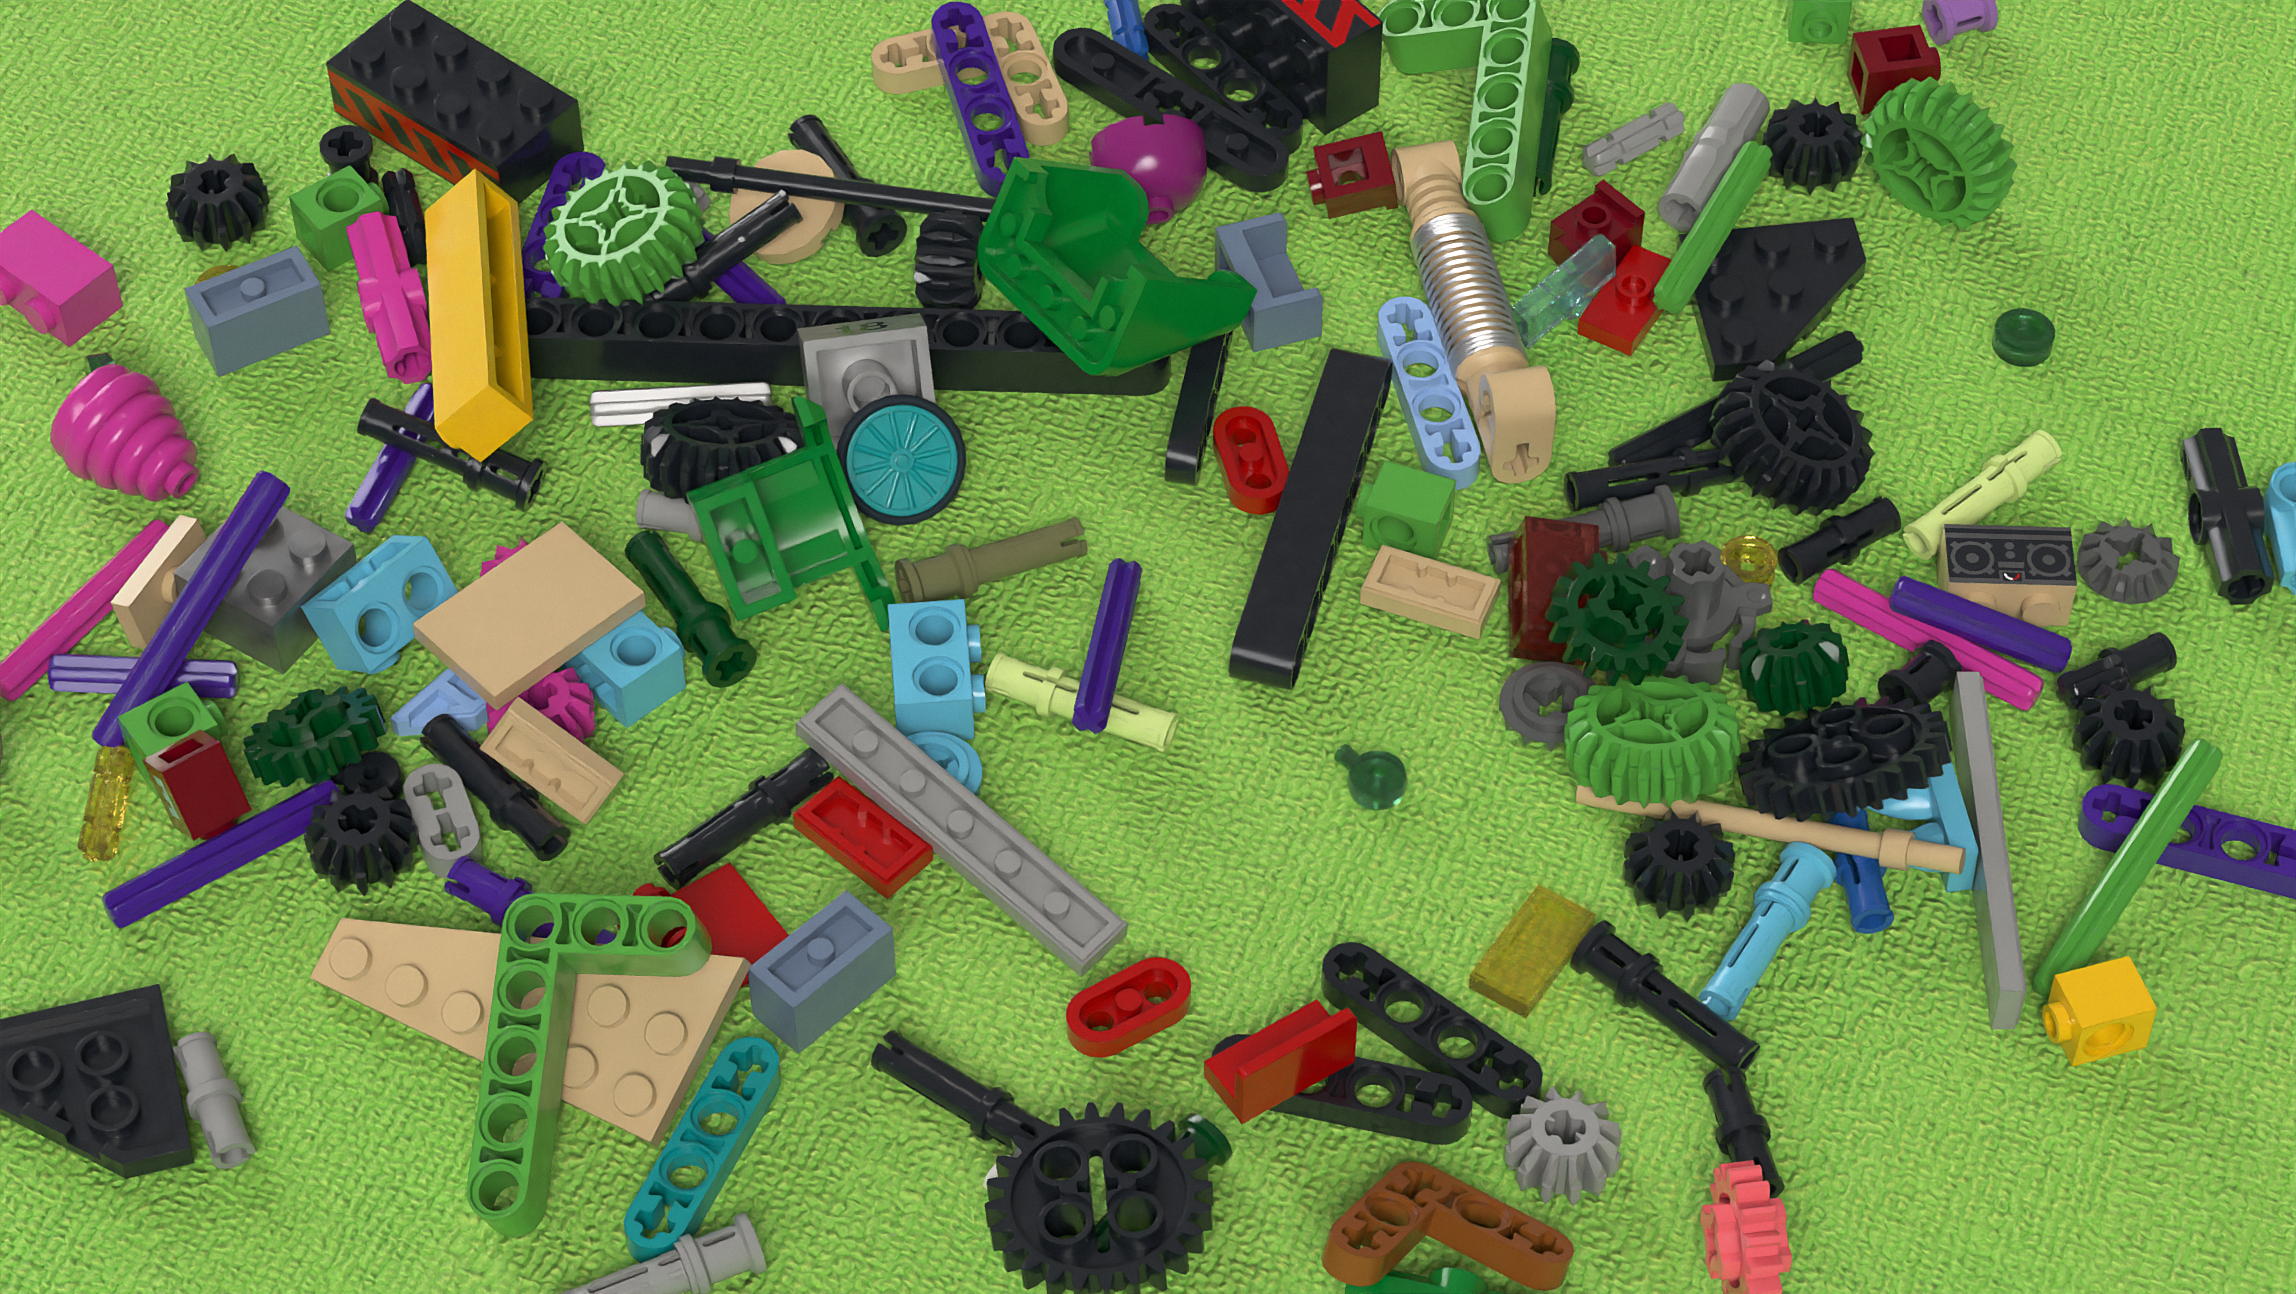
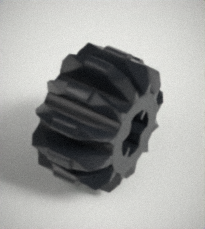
M1816 96L1810 104L1804 105L1795 99H1791L1786 110H1774L1773 116L1769 120L1767 132L1763 134L1762 146L1767 145L1773 154L1770 158L1769 176L1783 177L1786 190L1796 185L1805 186L1809 195L1819 186L1834 192L1837 184L1840 182H1850L1853 174L1856 172L1858 159L1862 157L1863 145L1860 142L1862 140V132L1858 130L1856 115L1842 113L1839 102L1829 106L1820 105Z
M209 153L206 162L197 164L186 161L184 173L171 176L170 192L167 193L168 201L166 206L169 219L173 220L174 227H176V231L181 236L183 242L195 241L202 252L214 244H220L227 252L231 242L240 241L250 244L252 232L265 229L266 213L269 211L267 204L270 203L267 186L263 184V180L260 178V174L256 171L253 163L241 164L234 153L222 161L215 160Z
M945 210V213L930 212L921 223L920 235L916 239L917 249L914 257L915 273L913 279L916 281L915 294L924 308L973 310L981 300L985 276L980 270L977 256L978 244L984 225L978 215L964 214V211Z
M2127 678L2119 686L2118 691L2101 683L2098 690L2094 692L2093 698H2084L2083 704L2078 708L2075 719L2077 724L2074 726L2072 743L2073 750L2081 754L2082 771L2101 770L2103 785L2116 778L2123 780L2126 786L2131 789L2138 784L2139 779L2156 786L2159 779L2163 777L2164 772L2172 771L2182 751L2180 745H2182L2185 735V719L2176 716L2175 699H2156L2153 684L2144 691L2134 690Z
M358 782L354 794L346 796L332 789L329 799L330 805H313L312 824L305 827L304 841L306 850L311 854L312 869L317 873L318 878H330L331 885L335 887L338 893L350 885L356 884L357 889L365 897L370 884L379 882L391 889L394 873L411 872L412 853L418 851L417 845L419 844L417 826L413 825L412 812L405 799L393 800V795L389 792L386 785L368 794L367 790Z
M1670 807L1663 816V822L1645 816L1643 823L1639 826V832L1630 833V838L1625 843L1624 858L1626 860L1624 861L1622 873L1625 886L1634 889L1633 896L1636 899L1637 906L1655 903L1659 919L1664 917L1669 910L1679 911L1686 922L1694 915L1695 908L1712 914L1714 908L1719 903V897H1727L1728 891L1732 888L1734 878L1732 869L1735 861L1733 843L1723 840L1724 833L1722 832L1721 823L1702 826L1698 810L1689 819H1680Z

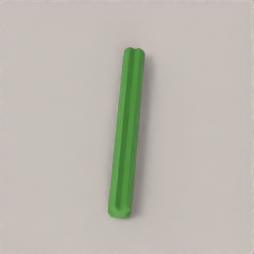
M2200 738L2190 742L2034 974L2032 988L2037 994L2049 999L2054 975L2087 967L2221 766L2223 753L2217 746L2210 745L2206 740Z

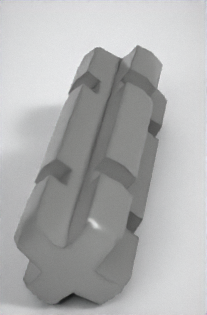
M1666 102L1649 111L1650 118L1648 114H1643L1606 134L1607 141L1605 137L1592 141L1582 149L1583 158L1581 160L1584 167L1588 168L1593 176L1601 177L1617 168L1616 161L1619 165H1623L1661 144L1659 139L1662 142H1666L1684 131L1683 122L1685 117L1683 112L1678 111L1673 103Z

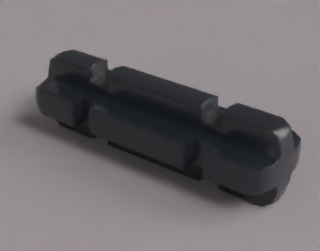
M401 168L397 172L388 170L383 175L381 181L384 196L389 206V216H396L399 229L407 248L410 267L412 268L417 264L426 265L425 220L418 193L415 189L416 185L413 174L405 168Z

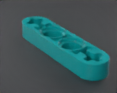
M744 1037L729 1043L721 1051L627 1210L624 1227L628 1251L633 1259L639 1263L674 1250L673 1243L678 1242L681 1236L690 1234L694 1238L779 1090L781 1074L778 1052L769 1042L761 1038ZM753 1064L760 1065L762 1073L752 1071L742 1085L743 1097L736 1094L739 1089L738 1070L747 1072ZM713 1113H728L738 1121L737 1126L724 1135H711L700 1127L702 1121ZM682 1166H697L707 1173L706 1179L694 1188H678L669 1181L670 1175ZM664 1204L670 1207L667 1214L669 1234L658 1232L653 1239L645 1238L644 1229L654 1231L664 1218Z

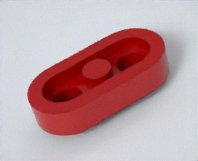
M1248 406L1233 407L1222 412L1216 418L1213 425V451L1230 501L1241 511L1250 514L1261 515L1276 511L1290 471L1273 421L1265 412Z
M1153 957L1139 961L1082 990L1071 999L1067 1006L1066 1033L1069 1042L1077 1051L1084 1055L1096 1058L1110 1057L1178 1023L1188 1013L1191 1005V980L1189 974L1184 967L1171 959ZM1153 997H1162L1166 999L1165 1001L1159 1004L1151 1003L1148 1001L1150 998ZM1097 1026L1108 1028L1105 1031H1094L1091 1029Z

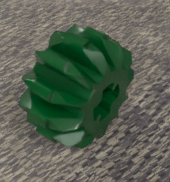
M1806 619L1801 620L1797 624H1786L1782 621L1779 627L1773 629L1762 628L1758 630L1757 637L1750 638L1742 643L1743 654L1740 655L1741 668L1739 669L1742 689H1746L1748 701L1756 703L1758 711L1768 713L1777 710L1780 716H1786L1794 711H1801L1807 714L1810 708L1816 706L1828 707L1831 705L1832 698L1846 693V681L1849 679L1847 667L1850 666L1846 646L1843 645L1841 634L1833 632L1830 624L1818 623L1810 625Z

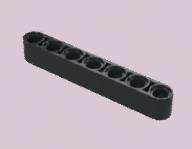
M1333 347L1330 350L1236 630L1229 661L1230 678L1287 690L1294 689L1386 405L1392 379V359Z

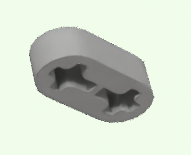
M429 764L415 769L406 778L404 783V797L406 804L412 812L413 825L417 826L419 847L429 870L438 877L450 879L447 877L450 869L464 855L471 857L474 861L481 864L483 847L479 826L458 773L449 766L441 764ZM438 791V794L444 800L445 808L434 811L431 800L426 794ZM453 832L456 843L461 849L449 852L447 846L443 844L442 834Z

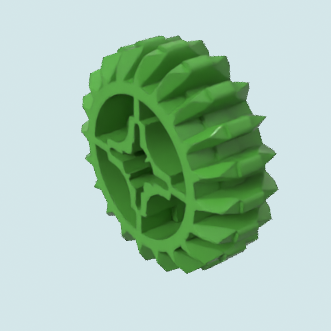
M1931 76L1922 82L1911 78L1906 83L1897 86L1893 91L1889 90L1869 113L1867 121L1863 124L1866 134L1860 141L1863 147L1869 151L1864 162L1877 170L1874 182L1885 184L1890 191L1889 199L1897 198L1904 204L1905 208L1919 213L1924 218L1936 219L1941 227L1954 222L1963 229H1966L1971 224L1980 222L1984 217H1989L2009 194V189L2014 184L2012 174L2017 168L2015 161L2009 157L2014 145L2001 138L2005 126L1992 122L1988 117L1990 107L1981 109L1973 102L1972 92L1962 96L1957 93L1955 85L1951 81L1940 86Z
M628 160L618 171L613 172L605 166L602 176L594 180L584 177L585 186L577 192H565L567 204L553 208L551 211L554 222L549 223L543 228L547 239L542 247L546 253L545 258L552 268L551 273L560 287L565 288L571 297L586 299L592 304H597L599 299H607L610 304L619 306L623 300L635 299L643 305L646 294L654 290L664 293V284L671 278L683 279L682 265L697 261L695 248L705 242L702 234V227L705 224L702 217L703 212L689 184L684 183L682 178L672 172L668 166L658 168L650 160L642 163L639 167H636Z
M1663 674L1658 678L1655 676L1645 677L1641 685L1634 686L1629 679L1622 680L1620 678L1615 686H1589L1588 695L1575 698L1574 709L1568 712L1567 723L1564 726L1565 757L1569 763V771L1577 775L1578 785L1592 787L1595 797L1603 798L1612 795L1615 797L1617 805H1623L1632 801L1640 803L1643 809L1650 803H1662L1667 808H1670L1673 801L1678 800L1691 804L1696 802L1698 793L1705 795L1716 794L1718 784L1731 780L1732 770L1737 767V756L1741 753V735L1739 734V721L1736 719V708L1727 704L1726 694L1711 692L1710 685L1706 682L1691 684L1688 681L1687 675H1681L1675 679L1664 677Z

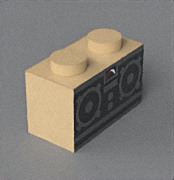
M1944 524L1936 562L1938 589L2037 627L2068 626L2077 588L2071 527Z

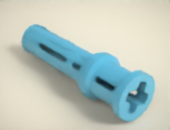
M1798 841L1790 842L1785 846L1779 856L1781 866L1770 882L1762 883L1753 896L1755 911L1732 944L1715 974L1700 992L1699 1000H1703V1004L1725 1021L1736 1019L1746 998L1760 980L1784 939L1787 938L1790 932L1792 933L1804 928L1811 916L1810 905L1820 890L1829 888L1836 878L1837 870L1833 861L1817 847Z

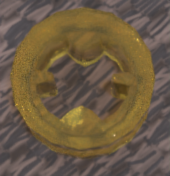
M1741 535L1732 538L1724 544L1720 555L1723 565L1730 567L1745 583L1767 584L1769 590L1771 589L1775 578L1774 570L1777 566V554L1770 543L1753 535ZM1741 563L1754 564V571L1742 570Z

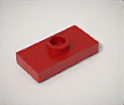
M1634 244L1579 318L1577 334L1632 356L1665 310H1659L1654 305V288L1672 260Z
M840 776L836 777L793 813V825L797 831L886 899L890 898L933 861V846Z

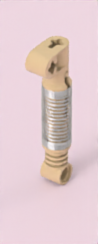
M1452 140L1393 148L1391 151V168L1396 184L1397 201L1401 207H1407L1413 228L1409 239L1415 265L1417 266L1425 296L1434 317L1437 331L1439 332V338L1442 340V347L1445 348L1444 353L1448 356L1447 363H1449L1452 378L1456 379L1462 396L1468 399L1492 475L1498 481L1508 484L1532 480L1542 474L1551 461L1556 420L1553 384L1545 365L1532 367L1528 365L1527 353L1521 340V335L1518 331V326L1516 325L1484 224L1481 223L1480 217L1474 211L1468 209V204L1463 195L1461 166L1456 146Z

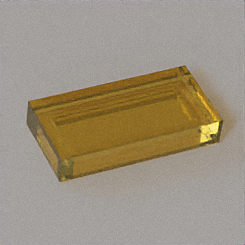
M1538 884L1471 972L1469 989L1527 1018L1572 958L1578 944L1594 927L1596 914Z

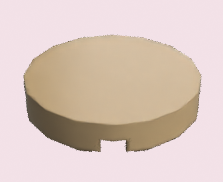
M805 150L779 151L759 160L753 166L839 178L820 156ZM738 189L737 194H732L728 214L730 224L732 225L775 194ZM789 196V204L792 202L795 204L803 221L787 229L754 252L753 255L770 264L794 263L813 255L825 245L821 240L827 236L830 229L834 232L836 231L843 217L845 203Z

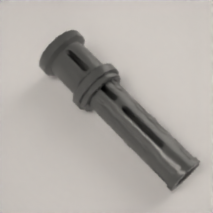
M1664 484L1654 487L1653 494L1625 501H1619L1616 497L1604 499L1603 503L1598 505V510L1589 511L1585 514L1565 517L1511 532L1489 535L1486 537L1487 552L1491 565L1495 564L1493 565V571L1496 575L1508 571V546L1570 554L1605 547L1617 553L1629 550L1630 543L1664 536L1667 540L1679 538V514L1673 494L1669 487Z

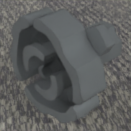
M1704 540L1690 544L1680 542L1666 558H1663L1660 552L1650 546L1644 545L1627 556L1628 567L1636 569L1642 561L1650 562L1648 576L1655 580L1667 575L1671 579L1665 591L1667 596H1683L1685 601L1678 615L1689 619V625L1682 636L1684 643L1674 662L1669 661L1663 676L1675 679L1681 675H1687L1688 681L1691 684L1706 682L1709 685H1716L1722 680L1727 653L1724 648L1712 651L1714 643L1721 640L1733 626L1735 637L1730 642L1726 668L1739 670L1741 668L1740 655L1743 654L1742 643L1750 638H1754L1756 617L1771 612L1773 603L1767 584L1745 583L1730 567L1721 563V550ZM1646 635V637H1645L1644 640H1645L1646 645H1647L1648 643H1650V642L1653 641L1654 639H1652V638H1650V637H1648V636Z

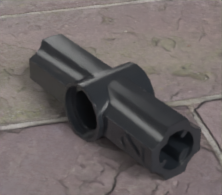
M2222 428L2200 429L2191 438L2182 440L2179 452L2184 477L2190 492L2188 521L2191 538L2195 545H2204L2218 596L2227 598L2231 605L2253 604L2257 598L2271 593L2275 580L2263 539L2265 512L2262 494L2257 486H2248L2235 438L2223 433Z

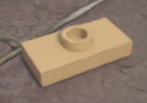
M179 515L110 602L131 646L145 650L179 595L173 573L207 540L198 519Z
M1382 544L1361 588L1360 604L1480 639L1500 595L1501 580Z
M518 696L479 748L585 825L624 775L622 771Z

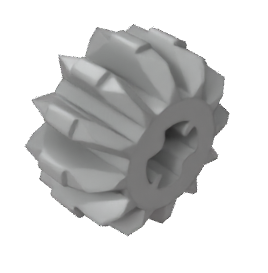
M1553 1085L1549 1092L1546 1093L1545 1102L1527 1095L1525 1102L1521 1105L1520 1114L1512 1115L1511 1120L1507 1124L1506 1140H1508V1144L1505 1148L1504 1157L1507 1169L1517 1171V1182L1519 1183L1520 1191L1540 1187V1196L1545 1205L1555 1194H1564L1573 1207L1580 1200L1582 1190L1599 1197L1601 1191L1606 1186V1178L1614 1177L1619 1169L1621 1153L1618 1152V1148H1620L1622 1136L1619 1123L1608 1121L1609 1111L1605 1101L1589 1106L1585 1105L1586 1097L1581 1088L1571 1099L1562 1098Z

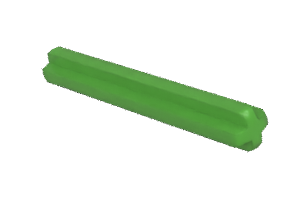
M1753 140L1746 142L1741 147L1654 288L1655 297L1653 298V303L1659 310L1666 309L1671 314H1677L1685 308L1771 167L1770 158L1773 154L1767 145L1760 146Z

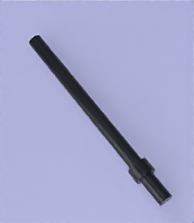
M668 156L665 164L672 172L681 177L684 182L710 185L711 191L727 194H737L738 189L776 194L778 190L782 189L788 196L927 215L930 212L945 213V210L964 211V214L978 215L981 222H987L996 199L744 166L741 164L740 159L715 156L713 161Z

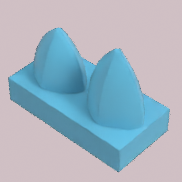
M1952 761L1949 764L1942 765L1944 772L1942 776L1927 778L1928 788H1908L1907 794L1909 799L1904 801L1893 798L1883 800L1884 809L1876 810L1870 806L1866 807L1888 817L1904 820H1925L1926 824L1909 831L1915 833L1916 840L1965 848L1966 858L1961 875L1916 866L1910 867L1926 872H1940L1946 892L1972 889L1978 847Z

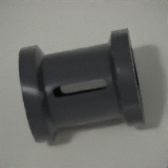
M343 125L330 129L323 135L319 142L322 159L329 165V173L326 177L350 165L367 184L374 182L379 187L378 173L370 165L373 142L368 131L358 126Z
M1929 640L1914 649L1913 659L1900 670H1889L1879 678V695L1881 698L1890 696L1892 705L1907 698L1913 699L1914 707L1930 703L1940 693H1947L1953 690L1957 672H1963V669L1949 648L1940 642Z

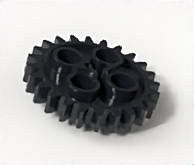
M1885 696L1874 704H1867L1866 698L1860 697L1853 705H1842L1839 701L1831 704L1830 708L1821 712L1810 708L1807 712V717L1801 720L1789 717L1784 718L1783 729H1764V739L1749 741V751L1740 753L1739 759L1741 764L1737 765V771L1748 806L1756 805L1760 814L1773 811L1775 819L1780 820L1795 813L1797 822H1803L1814 814H1821L1824 822L1832 819L1837 812L1847 813L1852 818L1858 815L1859 810L1868 806L1876 810L1884 809L1883 800L1888 798L1903 801L1909 799L1907 794L1908 788L1926 789L1929 787L1928 777H1938L1944 774L1942 765L1951 763L1950 752L1953 751L1947 722L1943 720L1942 712H1932L1929 703L1914 707L1913 699L1907 698L1892 705L1891 697Z
M1089 1102L1085 1109L1084 1119L1075 1120L1066 1108L1059 1109L1060 1126L1052 1129L1045 1122L1036 1119L1033 1121L1034 1141L1015 1135L1011 1139L1014 1157L997 1156L996 1168L998 1177L987 1179L986 1185L989 1202L985 1203L987 1227L990 1228L993 1250L1002 1251L1004 1269L1007 1273L1021 1269L1023 1287L1029 1290L1045 1280L1047 1294H1063L1066 1289L1073 1291L1074 1294H1115V1292L1123 1290L1127 1294H1141L1140 1285L1148 1281L1156 1289L1164 1292L1167 1290V1268L1186 1275L1189 1272L1188 1252L1203 1254L1205 1250L1203 1232L1213 1228L1212 1181H1208L1206 1159L1195 1158L1194 1140L1188 1137L1176 1141L1175 1123L1171 1120L1153 1130L1149 1109L1145 1108L1131 1121L1125 1119L1123 1103L1117 1102L1109 1117H1100L1094 1102ZM1095 1156L1101 1157L1103 1160L1110 1250L1107 1253H1099L1096 1245L1089 1160ZM1129 1171H1140L1133 1174L1126 1173ZM1059 1178H1069L1065 1180H1055ZM1136 1228L1146 1229V1230L1139 1231V1232H1131V1231H1129V1230H1133V1229H1136ZM1066 1235H1074V1236H1075V1237H1071V1238H1067V1239L1059 1238V1237L1066 1236Z

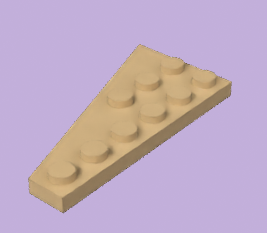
M341 918L310 978L347 998L484 1063L501 934ZM531 937L530 944L540 943L547 938ZM595 943L596 946L606 945V944ZM710 955L706 964L699 971L689 976L660 977L577 974L560 1100L659 1147L752 964L745 958ZM545 987L535 988L528 992L523 998L521 1010L531 1009L538 1005L544 997ZM529 1053L520 1057L514 1064L512 1076H519L528 1072L535 1064L537 1053Z

